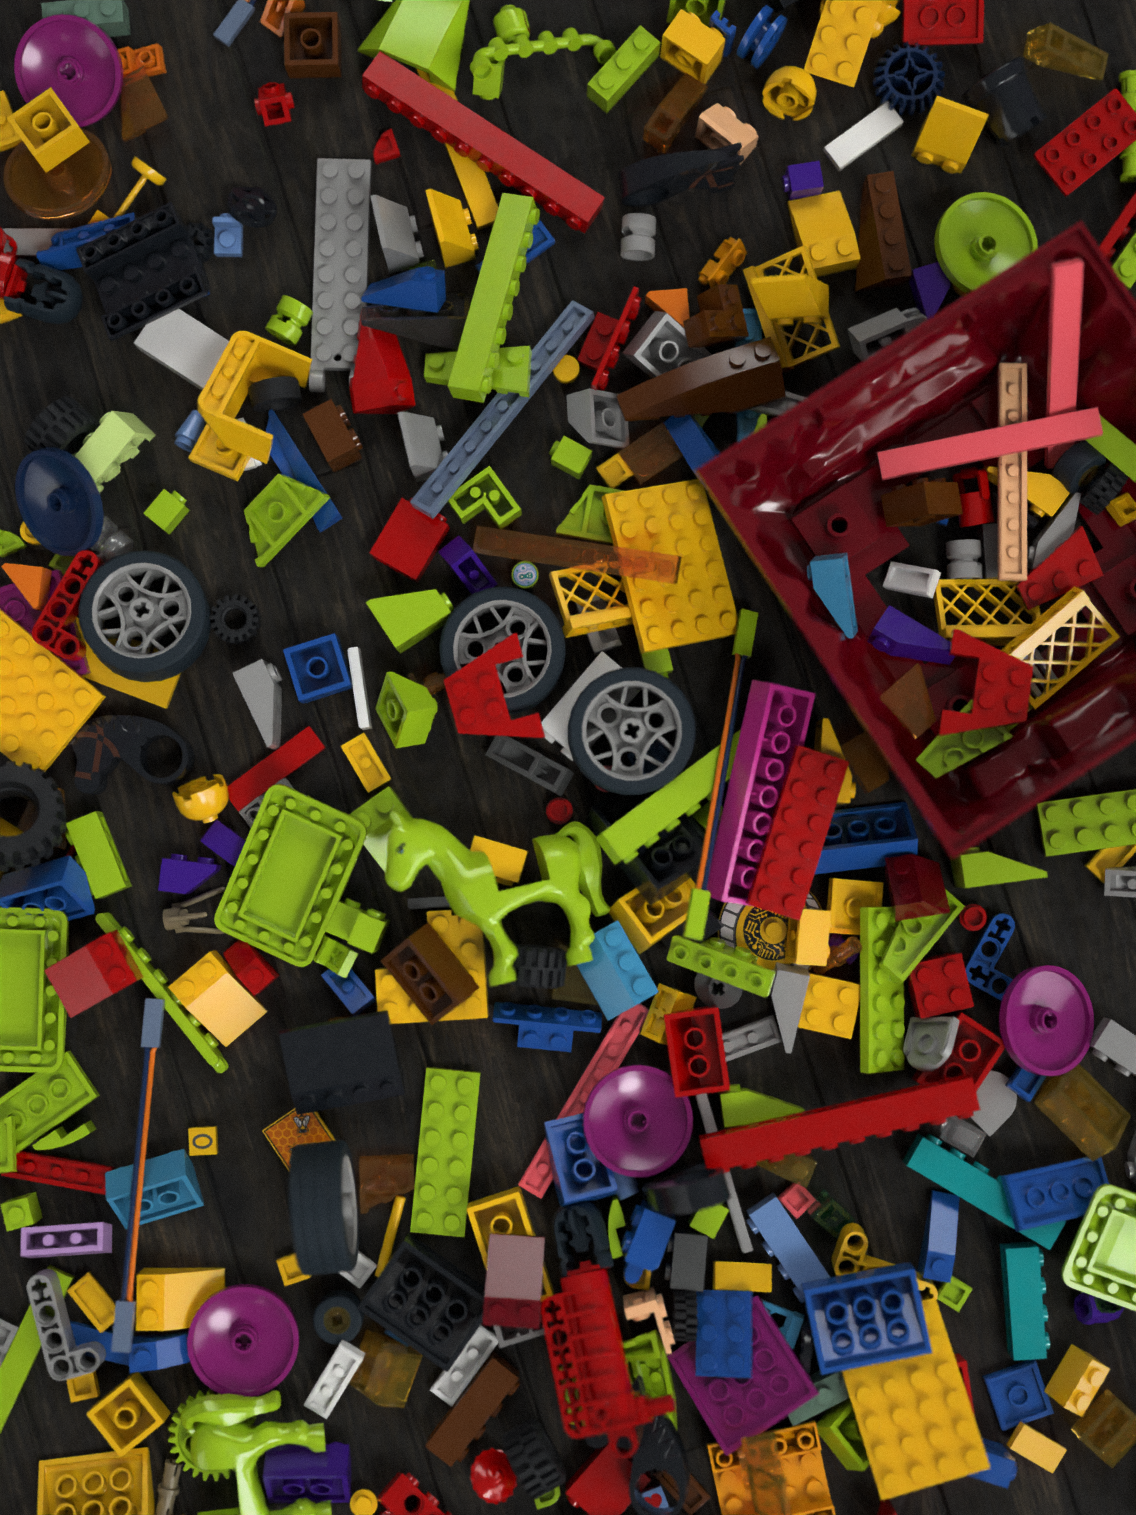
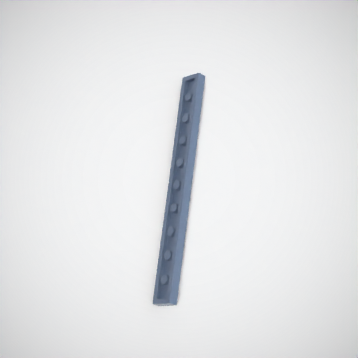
M573 300L532 350L529 398L522 397L519 393L508 392V394L497 393L411 499L412 507L432 519L435 518L594 320L595 316L592 310Z

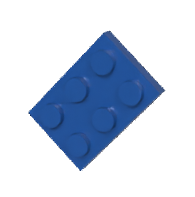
M697 1291L696 1376L753 1378V1291Z

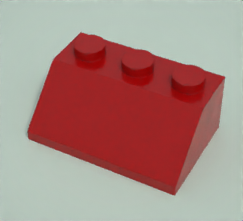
M718 1006L690 1008L663 1014L675 1098L730 1090Z

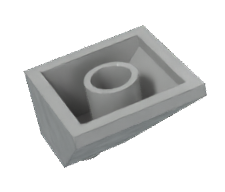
M589 388L566 395L568 422L588 443L622 449L629 448L628 421H624L616 400V395L618 394Z

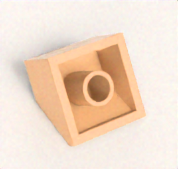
M716 103L699 116L695 137L710 149L741 143L742 148L738 151V155H744L745 160L756 147L759 136L748 123L743 124L739 121L730 108L726 106L723 108L719 103Z

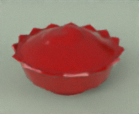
M493 1447L489 1450H482L480 1455L475 1456L474 1463L471 1465L470 1475L472 1487L478 1497L484 1499L486 1503L492 1502L497 1505L499 1502H506L507 1498L513 1495V1489L517 1486V1477L508 1462L506 1454L502 1449L495 1450Z

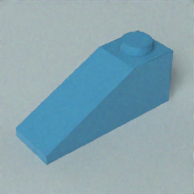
M847 552L815 556L810 561V565L807 566L808 579L813 581L814 590L847 638H854L858 632Z

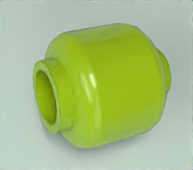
M506 5L494 17L493 23L496 35L502 38L505 44H512L514 38L519 34H525L529 38L531 30L525 10L516 8L514 5Z

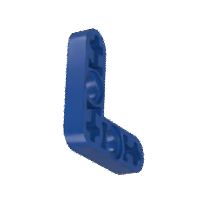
M996 913L989 919L964 966L968 983L1002 1002L1005 991L1000 994L995 993L992 989V984L995 979L1002 978L1006 982L1007 989L1013 979L994 969V966L1014 932L1015 922L1008 914ZM1006 919L1005 925L1008 926L1007 930H1000L997 937L1002 938L1001 942L996 938L988 937L989 932L996 934L998 926L995 924L996 921ZM987 941L994 943L996 948L995 953L990 957L983 955L981 950L982 945ZM980 966L979 972L985 976H989V971L992 972V975L986 981L985 987L982 986L985 980L979 977L971 979L972 973L969 972L971 967L976 968Z

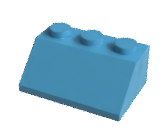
M618 920L594 933V941L589 946L593 960L576 965L607 1021L659 992Z
M184 1149L145 1160L139 1225L204 1206L193 1163ZM134 1164L105 1172L106 1200L125 1229H128Z

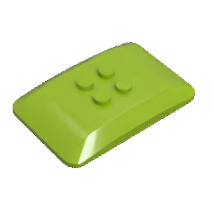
M276 784L270 787L263 798L215 913L214 921L217 928L295 966L305 967L309 965L321 945L327 925L342 897L367 836L365 824L351 815L286 785Z
M0 907L1 1072L51 1073L58 1070L63 1064L67 1011L44 971L69 955V922L67 915L62 910L56 911L44 908V911H41L40 908H25L24 910L22 907Z
M1103 1184L1095 1190L1062 1267L1061 1276L1063 1281L1071 1288L1136 1311V1193L1112 1184Z

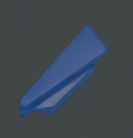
M135 213L58 232L51 238L52 246L47 250L38 251L36 257L41 265L57 270L80 268L82 264L76 249L137 219Z
M273 409L269 410L266 432L274 435L270 455L282 474L326 493ZM331 499L313 515L314 522L320 533L343 519Z

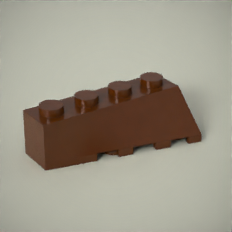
M893 171L867 175L862 185L860 229L858 234V249L861 259L856 267L854 293L906 285L912 276Z

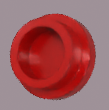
M554 798L546 807L548 819L555 824L568 822L573 814L572 805L565 798Z
M968 904L959 913L961 925L970 931L980 930L987 920L985 910L977 904Z

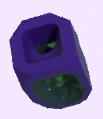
M1085 1292L1075 1297L1074 1302L1077 1320L1088 1325L1115 1320L1120 1317L1125 1308Z

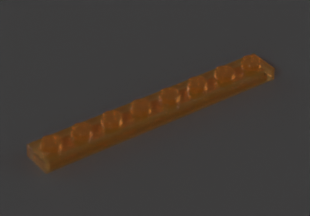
M477 526L473 551L478 554L677 584L682 559L680 556L482 526Z

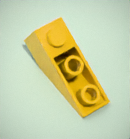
M984 466L983 469L987 471L988 480L998 486V467ZM1027 471V503L1031 505L1029 510L1041 518L1044 515L1053 517L1070 493L1052 475Z

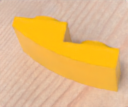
M715 1261L713 1262V1290L772 1292V1264Z

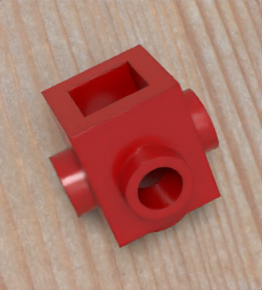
M270 82L258 88V98L254 99L257 114L263 116L265 126L290 122V109L295 108L292 93H286L284 83Z

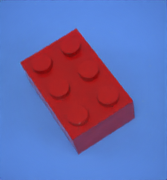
M955 1011L952 1017L959 1020V1025L950 1056L935 1070L928 1072L917 1070L912 1079L919 1084H925L969 1074L973 1077L977 1092L1005 1049V1045L1000 1037L962 1012Z

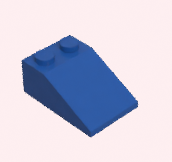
M583 1113L544 1122L554 1185L559 1204L562 1207L581 1201L591 1202L611 1197L618 1191L613 1171L595 1157L587 1144L583 1131Z

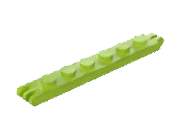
M111 913L97 914L95 920L106 934L118 930L143 975L142 980L157 999H165L164 1008L205 1060L212 1065L216 1072L223 1073L226 1071L229 1065L217 1048L219 1044L215 1037L209 1032L207 1034L200 1027L202 1023L189 1013L168 988L166 975L160 969H154L149 962L152 960L150 955L142 947L139 949L132 941L135 937L131 931L125 926L122 928Z

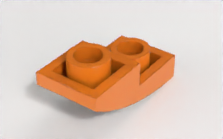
M158 43L135 50L129 46L117 49L122 61L123 80L166 73L163 49Z

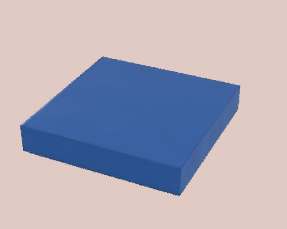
M1030 1359L982 1376L1002 1431L1018 1426L1020 1421L1028 1423L1054 1414L1048 1394L1044 1392L1045 1386L1035 1359Z

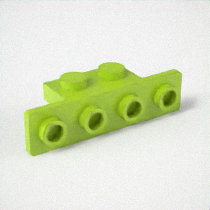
M678 935L672 937L667 961L759 996H769L775 971L757 965L758 956L752 955L749 949L738 946L735 948L725 945L726 942L715 937L708 938L701 943Z

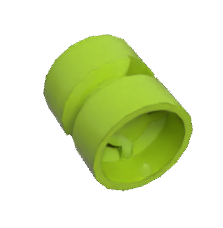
M283 295L276 307L277 315L271 316L265 329L279 340L296 346L302 335L300 328L307 326L313 311L298 300Z

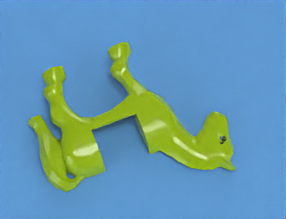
M394 810L390 812L394 826L389 833L387 841L385 871L387 884L396 891H404L411 886L418 871L427 864L441 881L445 897L454 913L478 926L490 941L494 952V965L488 975L490 987L516 980L512 965L518 956L517 947L506 935L501 919L512 910L532 902L557 903L563 908L571 929L570 947L565 953L567 966L593 960L589 946L594 941L595 935L589 925L590 912L592 911L598 917L606 915L611 909L605 902L601 889V846L595 839L596 835L588 827L580 822L573 821L565 825L554 835L533 838L532 841L542 881L498 892L491 863L484 852L470 851L441 825L424 819L405 820L398 812Z
M277 1390L259 1397H246L235 1394L206 1395L189 1402L181 1411L180 1420L191 1437L190 1447L193 1464L203 1470L236 1468L240 1506L198 1512L197 1515H332L331 1500L315 1503L307 1497L299 1498L285 1508L270 1511L266 1505L256 1466L259 1456L279 1445L296 1444L306 1446L313 1452L326 1451L324 1422L308 1425L304 1420H297L291 1423L266 1421L255 1429L250 1428L244 1420L280 1408L281 1396Z

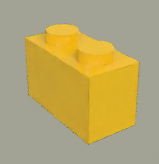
M804 908L800 920L788 917L785 962L826 966L830 955L828 939L829 932L832 929L831 911Z
M1071 1344L1044 1392L1064 1408L1082 1417L1110 1368L1088 1352Z

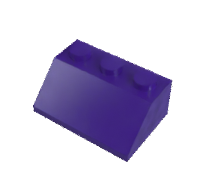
M333 1442L326 1445V1451L313 1452L306 1446L289 1444L279 1445L267 1450L265 1453L263 1480L268 1502L294 1503L299 1498L307 1497L315 1503L331 1500V1503H350L351 1453L349 1444Z

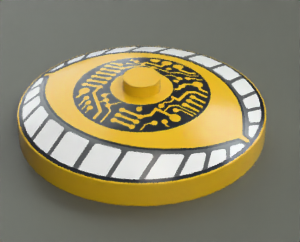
M809 891L804 908L822 910L817 899ZM724 902L718 918L724 927L717 931L718 938L726 942L725 945L733 948L738 946L749 949L752 955L758 956L757 965L774 970L776 962L808 970L812 968L813 965L785 962L788 928L787 916L753 906Z

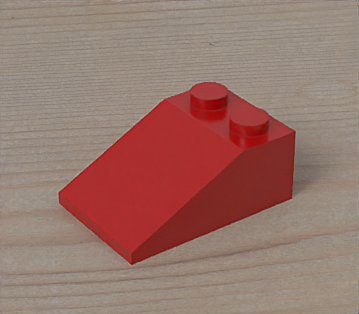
M118 930L105 934L44 970L70 1018L143 978Z

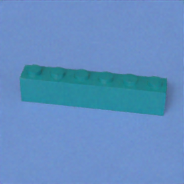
M919 1133L917 1134L902 1161L905 1165L1015 1229L1000 1175H998L997 1179L988 1175L990 1169L977 1161L971 1165L964 1160L965 1154L951 1147L950 1151L940 1146L942 1141L929 1133L926 1137ZM1066 1221L1018 1232L1050 1250Z

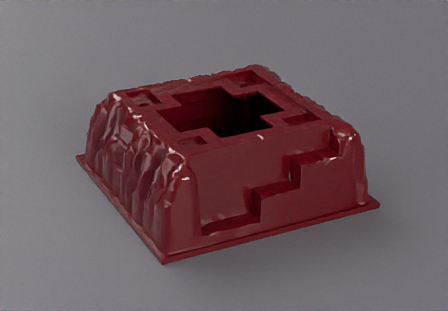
M1079 221L696 470V474L747 549L749 558L758 566L764 575V579L768 581L847 700L852 712L862 723L951 859L968 850L1136 739V592L1134 590L1136 583V519L1120 527L1106 508L1098 515H1095L1079 502V515L1102 547V549L1094 554L1104 576L1078 588L1087 594L1091 603L1120 637L1037 709L1033 708L1027 712L1026 722L1019 723L1009 731L1013 735L1010 739L934 779L915 762V759L938 736L941 711H953L952 705L954 701H960L965 707L972 699L977 659L955 656L950 665L935 662L924 664L922 660L890 656L885 652L877 650L872 644L867 642L887 607L866 577V574L910 546L898 527H886L883 505L880 502L882 501L881 495L892 492V487L906 485L925 473L922 472L882 481L877 452L998 428L999 363H1027V421L1046 418L1052 263L1078 258L1083 262L1076 411L1098 407L1101 416L1136 444V301L1082 221ZM1086 440L1075 441L1074 444H1076V443H1078V442H1081V441H1086ZM1045 448L1027 451V469L1041 460L1044 461ZM998 457L980 461L983 467H998ZM1106 458V466H1105V468H1106L1110 463H1112V462L1109 461L1107 458ZM1129 477L1120 492L1116 494V497L1128 492L1136 502V482ZM833 521L842 522L845 527L844 532H835L832 529L831 523ZM847 552L858 632L854 638H847L814 590L813 581L808 579L807 566L810 565V561L815 556ZM1084 606L1080 612L1087 623H1089L1090 611ZM1095 618V624H1100ZM1079 627L1076 629L1073 642H1087L1088 628ZM1094 628L1092 643H1101L1109 634L1104 628ZM1068 635L1059 641H1068ZM1054 645L1052 660H1066L1067 646ZM1073 646L1071 661L1083 659L1086 647ZM1048 648L1040 653L1044 660H1047ZM1034 664L1045 679V674L1038 664ZM1052 664L1051 670L1058 679L1064 675L1065 665ZM1035 683L1041 693H1043V687L1040 683ZM1030 691V695H1031V696L1033 697V699L1035 700V699H1036L1035 696H1034V695L1032 694V692Z

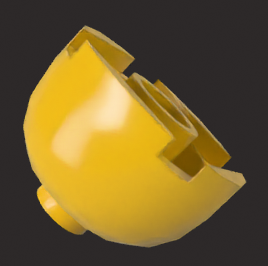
M796 66L778 68L769 76L762 93L764 96V106L770 113L781 119H784L783 114L794 116V121L806 118L812 112L816 99L817 89L814 79L807 71Z
M215 774L213 775L215 780L206 781V776L200 777L178 787V794L173 791L172 795L180 813L191 820H202L203 823L216 820L218 818L217 814L224 810L229 798L228 788L223 775Z

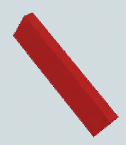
M308 726L227 786L229 800L238 812L241 811L255 798L263 795L270 787L281 779L288 777L326 748L313 729Z
M22 1150L16 1154L17 1172L1 1173V1176L106 1195L105 1172L112 1171L115 1167Z

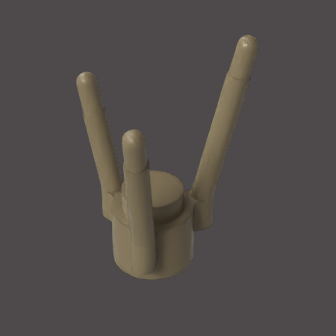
M225 887L211 890L180 903H173L172 908L164 909L163 923L165 929H175L176 933L224 934V932L217 928L185 926L189 925L190 919L206 917L207 912L188 913V910L183 908L224 892Z

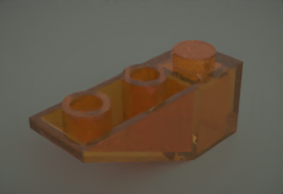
M685 73L658 105L645 125L643 140L666 153L708 89V86Z

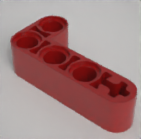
M82 550L77 553L32 629V637L36 643L70 661H79L86 654L84 641L68 631L79 614L82 591L89 578L104 564L100 556L89 550ZM87 560L94 563L92 568L85 565ZM80 572L84 574L85 576H87V578H82L78 575V573ZM79 581L81 585L80 590L75 594H71V585ZM65 604L67 607L66 614L58 618L57 608ZM47 628H51L53 631L51 639L44 641L43 632ZM74 641L76 650L68 655L66 646L69 642Z

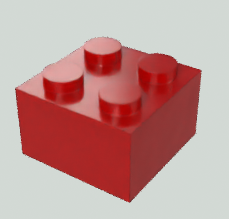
M954 951L924 958L906 978L914 1015L920 1019L974 1007L962 953Z

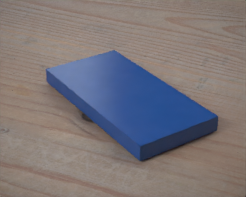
M1101 1154L1000 1176L1016 1232L1084 1216L1095 1190L1103 1184H1109Z

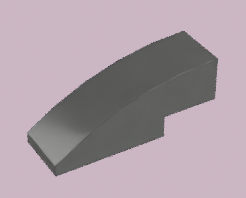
M496 735L485 754L561 797L574 775L566 767L508 736Z

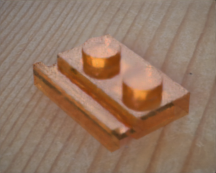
M663 422L619 452V455L640 486L684 457Z

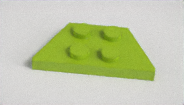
M277 474L244 509L246 522L250 528L251 543H255L258 558L255 559L256 565L258 567H265L331 497L284 474Z
M589 485L561 525L557 527L556 534L613 544L601 497L605 494L624 490Z

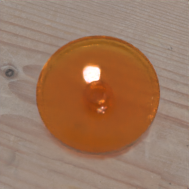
M81 128L90 143L47 173L23 141L19 143L6 162L3 176L5 189L14 205L28 216L41 220L70 218L93 206L106 191L112 171L109 155L102 142L94 134Z

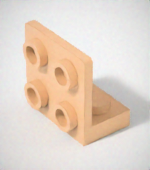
M651 1287L649 1290H641L624 1295L623 1304L627 1320L633 1318L634 1321H640L650 1316L649 1313L654 1312L666 1354H671L670 1345L675 1344L670 1321L663 1320L664 1317H667L662 1294L656 1295L654 1287Z

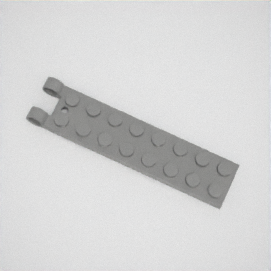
M317 159L311 359L313 360L309 373L310 392H324L325 370L350 371L349 386L350 379L354 375L355 364H353V360L358 350L359 341L357 340L361 309L367 308V303L362 302L361 297L368 288L371 160ZM340 355L342 358L340 361H335L334 357Z

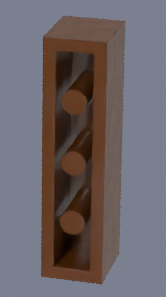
M493 1351L453 1406L450 1407L428 1436L425 1447L450 1467H452L456 1460L461 1462L470 1449L467 1447L473 1438L478 1440L487 1426L484 1424L490 1416L495 1418L502 1409L503 1404L501 1401L507 1394L511 1396L520 1385L518 1381L520 1371Z

